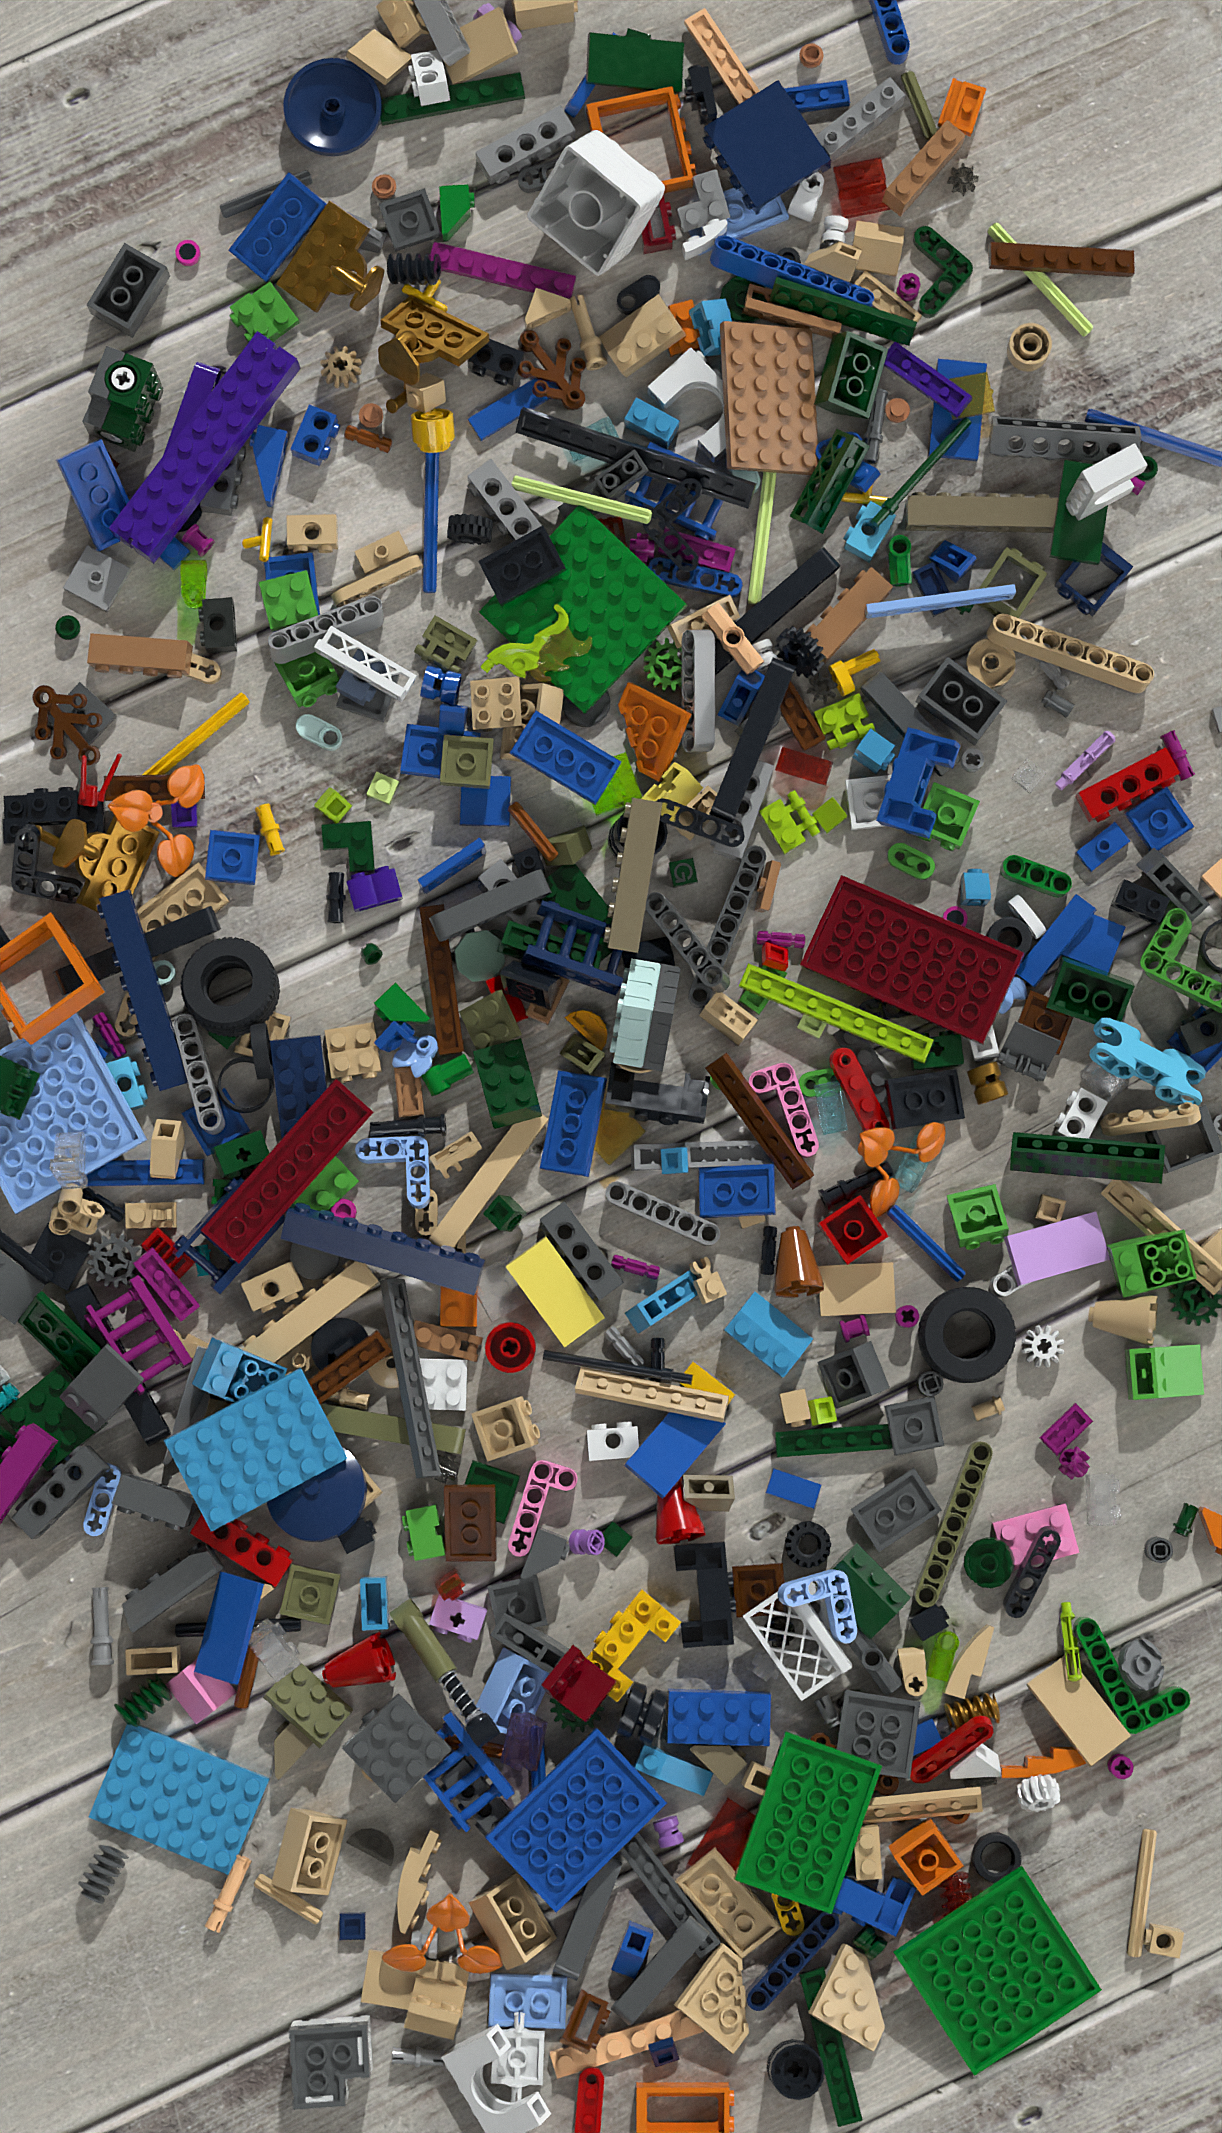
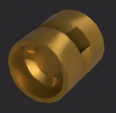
M997 1061L966 1072L970 1084L976 1087L973 1093L978 1105L1008 1095L1005 1082L999 1079L1001 1071Z

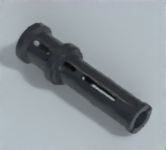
M445 1114L437 1117L420 1115L417 1119L370 1122L371 1138L418 1134L421 1137L430 1134L447 1135Z
M888 1161L879 1164L889 1177L894 1175ZM874 1167L849 1180H839L836 1185L826 1190L820 1189L818 1193L825 1208L829 1211L833 1205L843 1200L849 1201L852 1195L874 1185L878 1180H883V1176Z

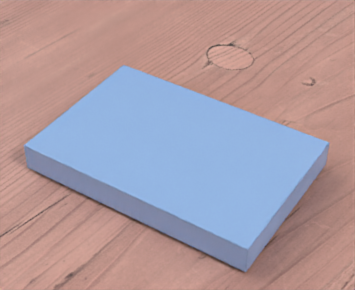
M491 1973L488 2026L499 2024L500 2027H514V2013L519 2012L518 2022L520 2023V2012L525 2013L524 2028L565 2029L567 1977L563 1975Z

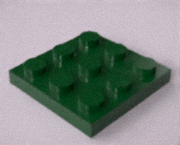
M62 1365L56 1367L1 1413L16 1433L22 1426L25 1425L27 1427V1425L35 1423L58 1440L42 1464L47 1472L52 1471L75 1448L82 1446L108 1424L106 1422L95 1433L59 1398L73 1381V1378Z

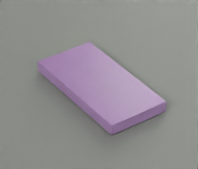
M1096 1211L1004 1237L1018 1286L1110 1260Z

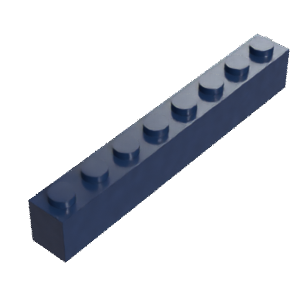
M128 889L99 898L100 904H97L98 913L101 919L105 918L108 928L104 929L108 943L113 942L115 948L112 957L115 966L121 967L123 976L119 978L123 991L128 990L131 999L127 1001L131 1015H136L138 1024H135L137 1036L139 1039L143 1038L146 1048H143L142 1052L146 1063L150 1062L153 1072H150L152 1084L154 1087L158 1086L159 1091L186 1084L188 1080L174 1027L131 890Z
M303 1203L292 1204L287 1210L280 1239L470 1295H474L479 1287L485 1259H481L475 1253L468 1252L464 1254L457 1252L451 1246L443 1245L440 1247L433 1245L429 1240L418 1238L417 1240L409 1238L405 1233L399 1231H385L381 1226L358 1223L357 1219L351 1217L334 1216L333 1212L327 1210L310 1209V1206Z

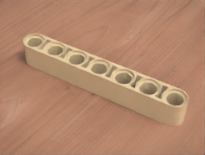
M1001 613L996 615L987 629V637L994 644L1138 694L1145 691L1154 678L1153 668L1146 663L1008 614ZM1043 643H1047L1051 648L1046 647ZM1067 651L1071 652L1074 656L1069 655Z
M542 1114V1117L512 1125L428 1239L431 1244L455 1248L465 1231L467 1232L541 1132L549 1118Z

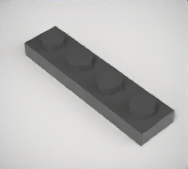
M841 1029L838 1030L833 1036L841 1048H848L854 1052L887 1118L890 1117L884 1080L893 1078L867 1040Z

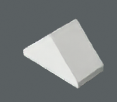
M981 1744L949 1767L950 1779L1001 1777L998 1754L984 1744Z

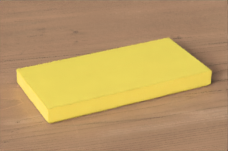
M546 1236L505 1266L564 1348L605 1318Z

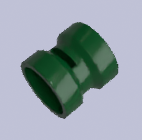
M870 1924L864 1926L852 1940V1943L857 1948H862L865 1951V1956L870 1961L875 1959L888 1944L882 1936H878L875 1933V1929Z

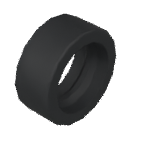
M999 1832L988 1833L980 1837L974 1844L971 1853L972 1864L976 1872L984 1880L991 1883H996L1020 1867L1022 1863L1021 1852L1017 1844L1008 1835ZM991 1843L1004 1844L1011 1853L1010 1866L1001 1873L988 1871L982 1863L981 1856L983 1850Z

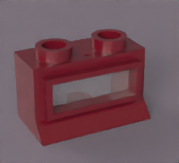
M664 195L641 233L643 254L672 249L673 241L676 240L674 225L670 226L668 217H672L670 202H665Z

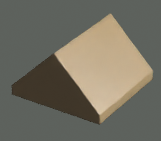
M856 220L852 246L861 249L862 252L855 270H866L871 273L897 277L905 228Z

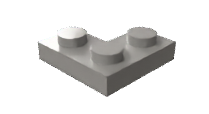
M717 170L693 176L692 179L699 201L676 208L683 232L705 226L707 222L714 219L721 221L730 218Z

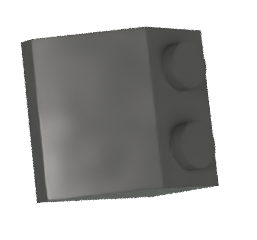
M871 1341L817 1362L836 1409L890 1388Z
M539 1527L520 1577L527 1579L557 1565L560 1559L565 1560L570 1548L569 1544L566 1543L567 1537Z

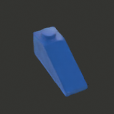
M258 425L257 431H253L251 435L250 446H253L266 504L268 507L273 508L289 436L285 430Z

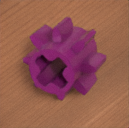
M637 533V539H630L629 550L644 564H647V558L654 559L655 541L648 540L649 535L647 533Z
M1077 1446L1074 1450L1066 1449L1058 1459L1062 1464L1058 1469L1071 1480L1074 1477H1083L1090 1468L1086 1462L1090 1457Z

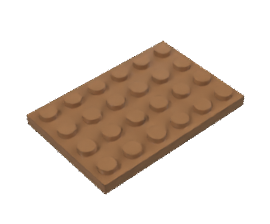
M723 321L720 323L727 469L812 475L819 462L816 456L818 434L816 405H814L816 397L812 331L805 328Z

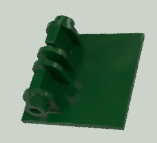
M0 1055V1111L6 1116H12L20 1120L40 1073Z

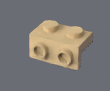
M383 0L376 6L400 48H405L421 34H429L414 0Z

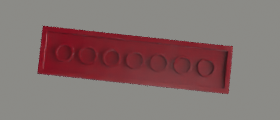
M335 1079L205 1224L201 1231L239 1264L374 1112L341 1082Z

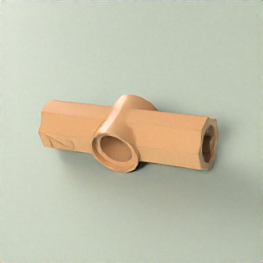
M719 603L713 605L701 616L720 640L723 649L731 654L746 675L753 673L764 663L762 657L744 636L743 630L736 626ZM730 634H735L739 637L740 641L737 644H730L727 642L726 637Z

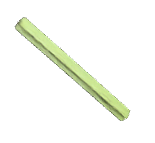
M997 222L990 226L987 231L995 242L1016 243ZM1023 271L1082 336L1085 337L1092 331L1093 325L1044 272Z
M763 472L748 594V604L756 605L762 598L777 474L773 472Z
M514 476L511 484L515 490L575 506H584L590 510L648 524L652 517V512L649 509L520 476Z

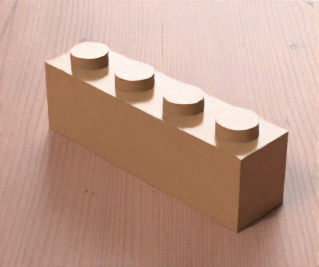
M946 120L889 185L882 202L901 217L959 151L966 135Z
M872 567L867 572L862 570L854 579L856 584L850 590L848 588L844 589L838 596L839 602L834 608L829 606L820 616L823 620L817 626L812 624L805 632V634L811 632V637L819 640L817 645L823 647L820 653L826 656L823 660L824 663L836 653L867 619L865 616L866 604L883 602L891 593L893 586Z
M90 633L87 663L94 668V671L109 673V669L119 670L118 672L128 675H132L134 671H140L146 676H158V673H166L171 678H182V675H190L193 646L186 640Z

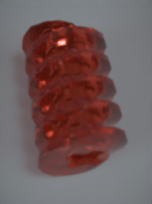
M955 1872L938 1884V1887L946 1889L945 1892L939 1895L940 1898L948 1899L941 1906L942 1908L950 1909V1912L943 1915L944 1917L972 1899V1893L965 1892L971 1887L970 1883L964 1882L969 1877L967 1872Z

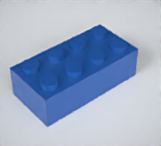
M668 1689L667 1743L770 1746L771 1694L770 1692Z

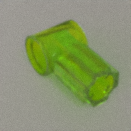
M943 1629L935 1635L934 1647L926 1676L948 1682L955 1652L959 1647L958 1636L952 1631ZM944 1635H951L953 1638V1644L949 1648H942L940 1645V1640Z

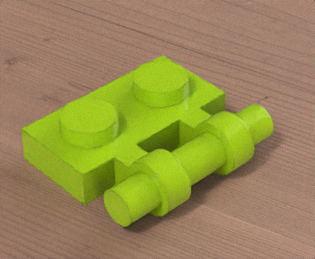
M859 693L813 713L823 735L832 733L834 739L826 741L829 750L838 747L842 749L847 746V743L857 739L861 741L870 728L875 731L873 723L865 726L861 723V720L868 718L869 714ZM853 724L855 730L846 734L841 733V728Z
M795 790L787 794L791 801L790 805L785 807L782 800L779 799L759 811L760 816L784 855L806 842L802 832L808 830L812 837L821 833L816 825L818 822L815 817H811L804 806L806 802L803 797L800 798ZM794 811H797L803 821L798 826L790 815Z

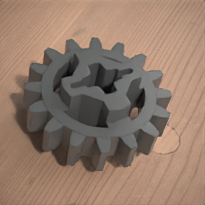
M111 1233L109 1240L106 1236H101L102 1243L94 1242L93 1244L97 1249L88 1252L93 1256V1259L87 1261V1264L94 1265V1268L89 1271L90 1274H98L97 1282L105 1279V1286L107 1287L113 1282L115 1288H119L121 1281L125 1285H129L128 1278L136 1277L134 1271L137 1269L132 1263L140 1257L136 1253L141 1248H133L132 1245L135 1240L130 1239L126 1242V1235L121 1234L120 1238L117 1239L116 1233ZM115 1244L112 1250L102 1252L106 1246ZM125 1247L129 1250L132 1261L127 1259L124 1253ZM118 1254V1259L126 1264H115L112 1267L113 1262L106 1259L105 1256L115 1257ZM99 1260L103 1261L106 1267L105 1273L100 1268ZM124 1268L129 1269L124 1275L115 1277L118 1271Z

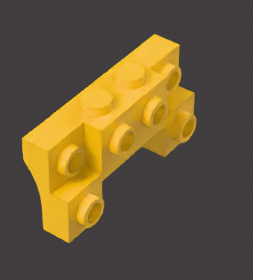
M643 1589L637 1593L623 1612L618 1610L609 1621L612 1626L607 1632L602 1630L593 1641L596 1646L586 1657L616 1680V1685L608 1694L616 1702L621 1699L633 1684V1681L618 1668L646 1633L651 1630L666 1642L681 1624L678 1618Z

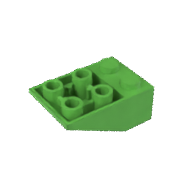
M1184 1229L1132 1238L1107 1245L1118 1292L1123 1298L1197 1278Z
M1200 1344L1124 1349L1128 1400L1204 1395Z

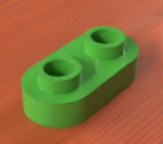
M896 843L888 851L887 859L892 867L918 880H926L934 873V860L907 844ZM902 853L904 855V859L902 861H898L895 858V854ZM918 864H924L926 871L920 872L917 869Z
M832 1068L807 1072L798 1081L802 1095L806 1097L837 1093L842 1091L840 1084L833 1085L830 1078L835 1076ZM809 1080L813 1081L815 1088L808 1089L806 1082Z

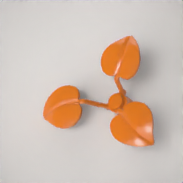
M198 764L182 766L176 769L170 775L167 784L169 794L174 797L170 800L152 802V798L148 793L134 790L120 795L108 804V808L125 830L137 832L143 829L149 821L151 825L158 828L168 837V840H163L158 844L157 857L162 868L174 877L183 875L194 856V845L186 835L178 834L173 837L169 831L158 823V820L163 815L161 806L174 804L177 801L184 808L194 806L200 800L204 791L203 771Z
M932 1122L924 1126L918 1134L917 1148L915 1149L893 1146L895 1140L894 1133L885 1127L859 1133L861 1139L858 1145L859 1155L863 1156L867 1166L875 1167L883 1176V1180H878L874 1184L870 1195V1209L876 1218L887 1212L895 1204L900 1191L899 1182L894 1178L889 1179V1175L879 1165L887 1158L888 1151L895 1150L911 1154L919 1153V1161L923 1163L933 1160L940 1153L944 1145L945 1126L943 1123Z
M451 1893L427 1911L426 1918L433 1927L421 1950H418L415 1945L403 1944L391 1948L382 1955L383 1961L395 1969L405 1972L420 1970L426 1965V1958L423 1955L426 1954L439 1927L444 1932H451L456 1929L462 1953L457 1958V1963L464 1970L471 1973L484 1974L493 1972L503 1965L499 1954L489 1947L473 1946L468 1950L464 1947L461 1929L469 1925L470 1917L463 1905Z

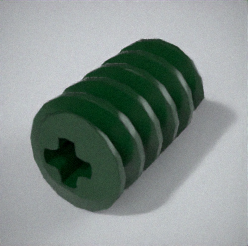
M154 1673L155 1681L146 1678L147 1688L141 1684L138 1685L139 1694L130 1691L131 1701L125 1697L122 1698L123 1707L114 1704L116 1711L128 1725L138 1727L140 1725L139 1718L144 1721L148 1719L147 1711L154 1714L156 1712L155 1705L158 1707L164 1706L163 1698L167 1701L172 1699L170 1690L156 1673Z

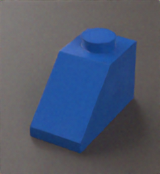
M741 669L728 692L718 716L739 727L755 700L765 675L757 670L746 675Z

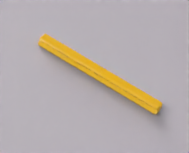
M242 692L236 695L142 775L166 774L249 704V699Z

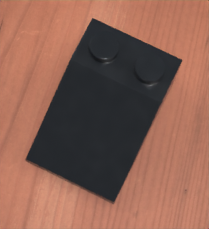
M515 960L504 967L500 973L506 995L552 1010L562 985L560 976Z

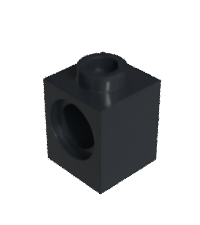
M536 846L513 855V860L520 877L540 869L545 874V868Z
M365 1517L357 1520L349 1530L338 1536L346 1554H349L374 1541V1534L377 1531L372 1521H366Z
M936 1603L908 1617L921 1641L927 1640L949 1626L946 1622L949 1619L946 1610L942 1605L938 1607Z

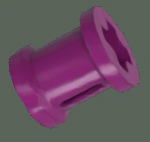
M908 273L900 278L897 295L905 302L913 301L917 297L921 286L919 277L916 274ZM909 284L913 286L909 290L905 289Z
M197 524L190 527L182 537V541L184 543L188 542L198 551L197 554L200 557L204 556L215 543L212 538L209 539L199 530Z
M911 1305L899 1307L895 1313L896 1323L903 1328L915 1326L919 1321L918 1310ZM910 1310L912 1312L910 1317L913 1320L912 1322L906 1321L904 1323L902 1321L904 1317L901 1313L902 1311L908 1312Z
M860 1315L858 1319L848 1322L839 1321L845 1343L850 1342L852 1338L862 1335L870 1336L864 1315Z
M1114 1754L1107 1762L1109 1772L1118 1779H1127L1133 1773L1134 1766L1132 1761L1123 1754ZM1120 1760L1126 1764V1767H1123L1121 1772L1115 1768V1766L1119 1765Z

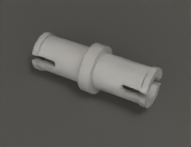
M416 2046V2049L393 2047L392 2064L415 2065L417 2068H420V2065L443 2067L444 2061L441 2057L444 2055V2049H421V2046Z

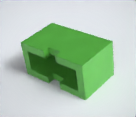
M437 1504L406 1510V1516H402L404 1531L410 1532L411 1541H407L409 1556H414L415 1561L445 1555L442 1534L437 1535L436 1526L440 1524Z

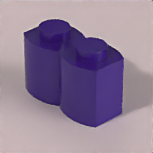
M383 866L374 869L375 873L365 876V873L361 872L350 876L351 880L346 882L355 912L403 899L395 868L389 869V866Z

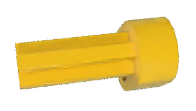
M872 649L844 663L841 660L828 666V670L841 696H845L855 691L851 675L875 665L881 660L879 659L878 652Z

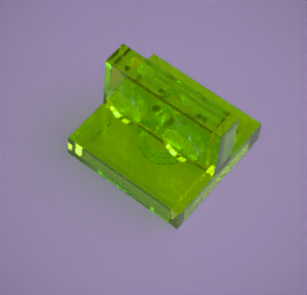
M626 752L613 756L620 760L621 764L597 804H592L596 816L625 806L626 802H631V798H642Z

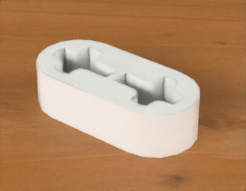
M1016 895L1007 902L1015 916L1028 926L1031 935L1035 939L1046 932L1043 923L1021 896Z

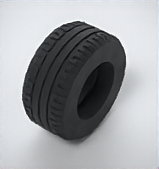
M224 937L222 939L218 938L215 941L212 940L210 943H205L204 946L202 945L199 950L197 949L191 955L188 963L185 964V969L182 971V980L180 982L182 999L197 1023L213 1034L222 1035L223 1037H237L249 1034L250 1025L266 1023L265 1021L269 1020V1016H272L273 1011L276 1009L275 1006L278 1004L280 984L276 970L264 951L248 940L245 941L237 937ZM239 968L251 974L253 979L251 990L239 1003L231 1006H219L210 1000L208 996L210 985L221 972Z
M960 1287L948 1290L938 1295L929 1303L918 1325V1344L922 1352L921 1354L931 1369L947 1380L958 1383H976L987 1380L999 1373L1012 1357L1011 1355L1016 1345V1326L1012 1319L1013 1316L1002 1300L987 1290L975 1287ZM962 1311H970L980 1315L987 1322L990 1329L988 1347L981 1355L972 1359H962L953 1355L944 1343L943 1331L947 1321L953 1315Z

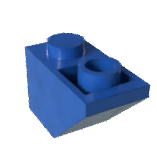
M629 1920L611 1970L635 1979L653 1937V1929Z

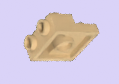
M374 1022L324 1030L332 1080L337 1079L341 1083L353 1081L352 1077L362 1075V1079L376 1078L377 1073L382 1072L379 1049L374 1043L377 1040Z
M523 1396L471 1413L487 1462L539 1444L537 1439L540 1438V1431L536 1424L532 1425L529 1416L532 1414V1408L529 1401L524 1400Z

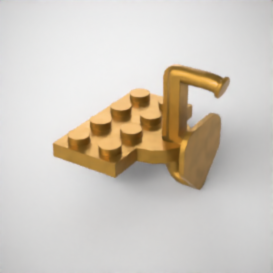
M328 201L276 285L317 313L331 292L339 296H349L355 293L351 299L350 308L360 311L379 294L385 272L383 268L374 266L367 274V264L364 257L358 251V248L371 229L335 203Z
M410 295L381 319V328L396 336L379 346V364L386 373L404 382V391L396 398L389 399L386 402L387 410L390 413H396L398 409L407 403L406 384L415 385L419 382V363L430 362L440 357L459 367L489 342V333Z
M115 815L106 834L94 832L87 835L86 823L77 819H72L67 823L60 838L43 830L40 825H36L41 834L40 841L56 848L52 857L53 864L58 867L67 868L74 862L78 873L86 879L76 903L97 913V904H100L99 898L128 889L131 890L133 895L160 833L147 825L137 832H130L119 824Z

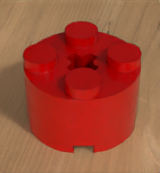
M506 1322L496 1326L489 1333L485 1343V1353L490 1364L497 1370L506 1373H516L524 1370L531 1364L536 1353V1343L532 1333L525 1326L515 1322ZM509 1340L512 1344L517 1343L518 1345L514 1349L515 1354L513 1355L510 1352H504L503 1349L507 1346L506 1342Z

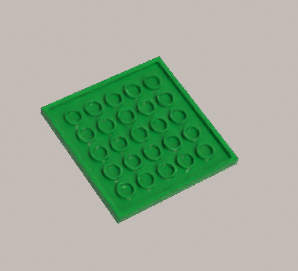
M578 505L550 535L567 570L503 606L500 605L496 595H494L479 613L510 643L530 644L534 641V635L553 625L558 620L559 614L554 609V606L556 604L560 605L568 614V627L559 635L551 636L540 653L539 668L537 669L557 688L563 689V694L586 714L688 605L584 506Z
M1022 1865L893 1951L974 2076L1102 1990Z

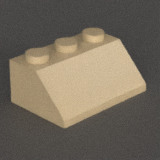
M658 294L599 336V339L620 372L627 378L685 337L686 334Z
M544 683L520 685L522 726L503 728L500 759L522 762L512 756L510 751L535 710L560 724L564 695L563 689Z
M290 1808L271 1884L289 1892L329 1895L347 1820L312 1810Z
M514 1873L488 1888L469 1902L470 1907L495 1951L499 1954L506 1970L526 1963L557 1939L523 1877L518 1873Z

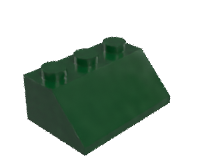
M849 331L833 335L814 405L835 414L869 419L888 348Z
M1062 956L1053 979L1046 1008L1094 1025L1101 1018H1111L1121 1022L1135 985L1133 981ZM1103 1027L1105 1029L1114 1031L1111 1027Z
M857 1543L844 1552L830 1568L842 1571L847 1575L856 1626L869 1640L895 1617L911 1598ZM835 1577V1580L832 1581V1585L834 1586L835 1583L839 1581L837 1577ZM842 1599L838 1600L835 1604L841 1612L844 1609Z

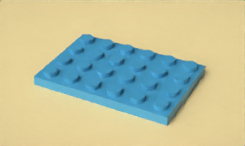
M301 1368L164 1440L211 1532L347 1459Z
M127 1724L91 1809L89 1818L229 1875L236 1856L241 1851L270 1778L142 1725L135 1727Z

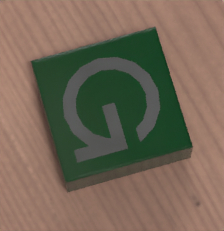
M693 858L668 863L673 888L698 883Z

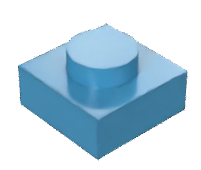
M687 1147L661 1149L662 1174L688 1173Z

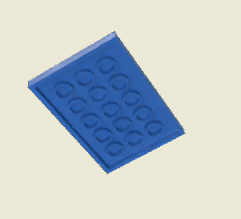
M595 1728L485 1838L557 1913L667 1802L611 1742Z

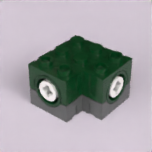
M106 346L88 390L91 401L82 421L89 435L133 452L136 451L137 446L143 444L145 432L143 431L146 424L151 423L154 416L153 406L156 401H160L164 390L153 363Z

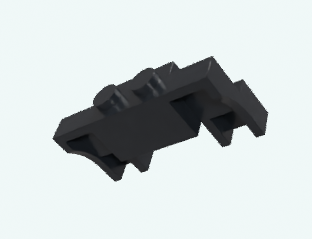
M60 787L58 791L49 792L47 788L33 789L34 793H27V795L3 796V839L6 846L15 844L16 834L24 824L35 826L67 825L70 820L77 819L86 823L87 835L94 832L106 834V802L98 801L97 807L80 805L77 803L79 792L74 790L73 787ZM28 832L24 834L27 837L26 845L31 840L30 833Z
M611 1062L604 1110L629 1113L630 1118L640 1122L651 1120L658 1121L663 1125L679 1124L680 1120L704 1124L710 1076H705V1081L690 1079L691 1074L686 1073L684 1087L634 1080V1072L616 1068V1063Z
M725 1541L674 1545L676 1571L696 1570L701 1620L681 1621L683 1648L734 1645L731 1613L736 1612L735 1597H730L729 1587H734L732 1571L728 1572Z

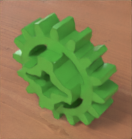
M665 638L663 645L656 641V649L650 647L648 649L651 657H644V662L649 665L644 666L643 670L644 672H650L646 679L647 681L655 680L654 688L660 684L662 685V692H665L667 687H671L674 693L676 686L679 685L682 689V676L677 680L671 681L674 676L682 675V661L678 657V652L682 654V647L677 649L675 643H670L668 638ZM665 650H669V652L663 656L658 655L659 653ZM669 661L674 662L671 670H668L666 665ZM654 667L655 669H659L663 675L662 678H660L656 674Z

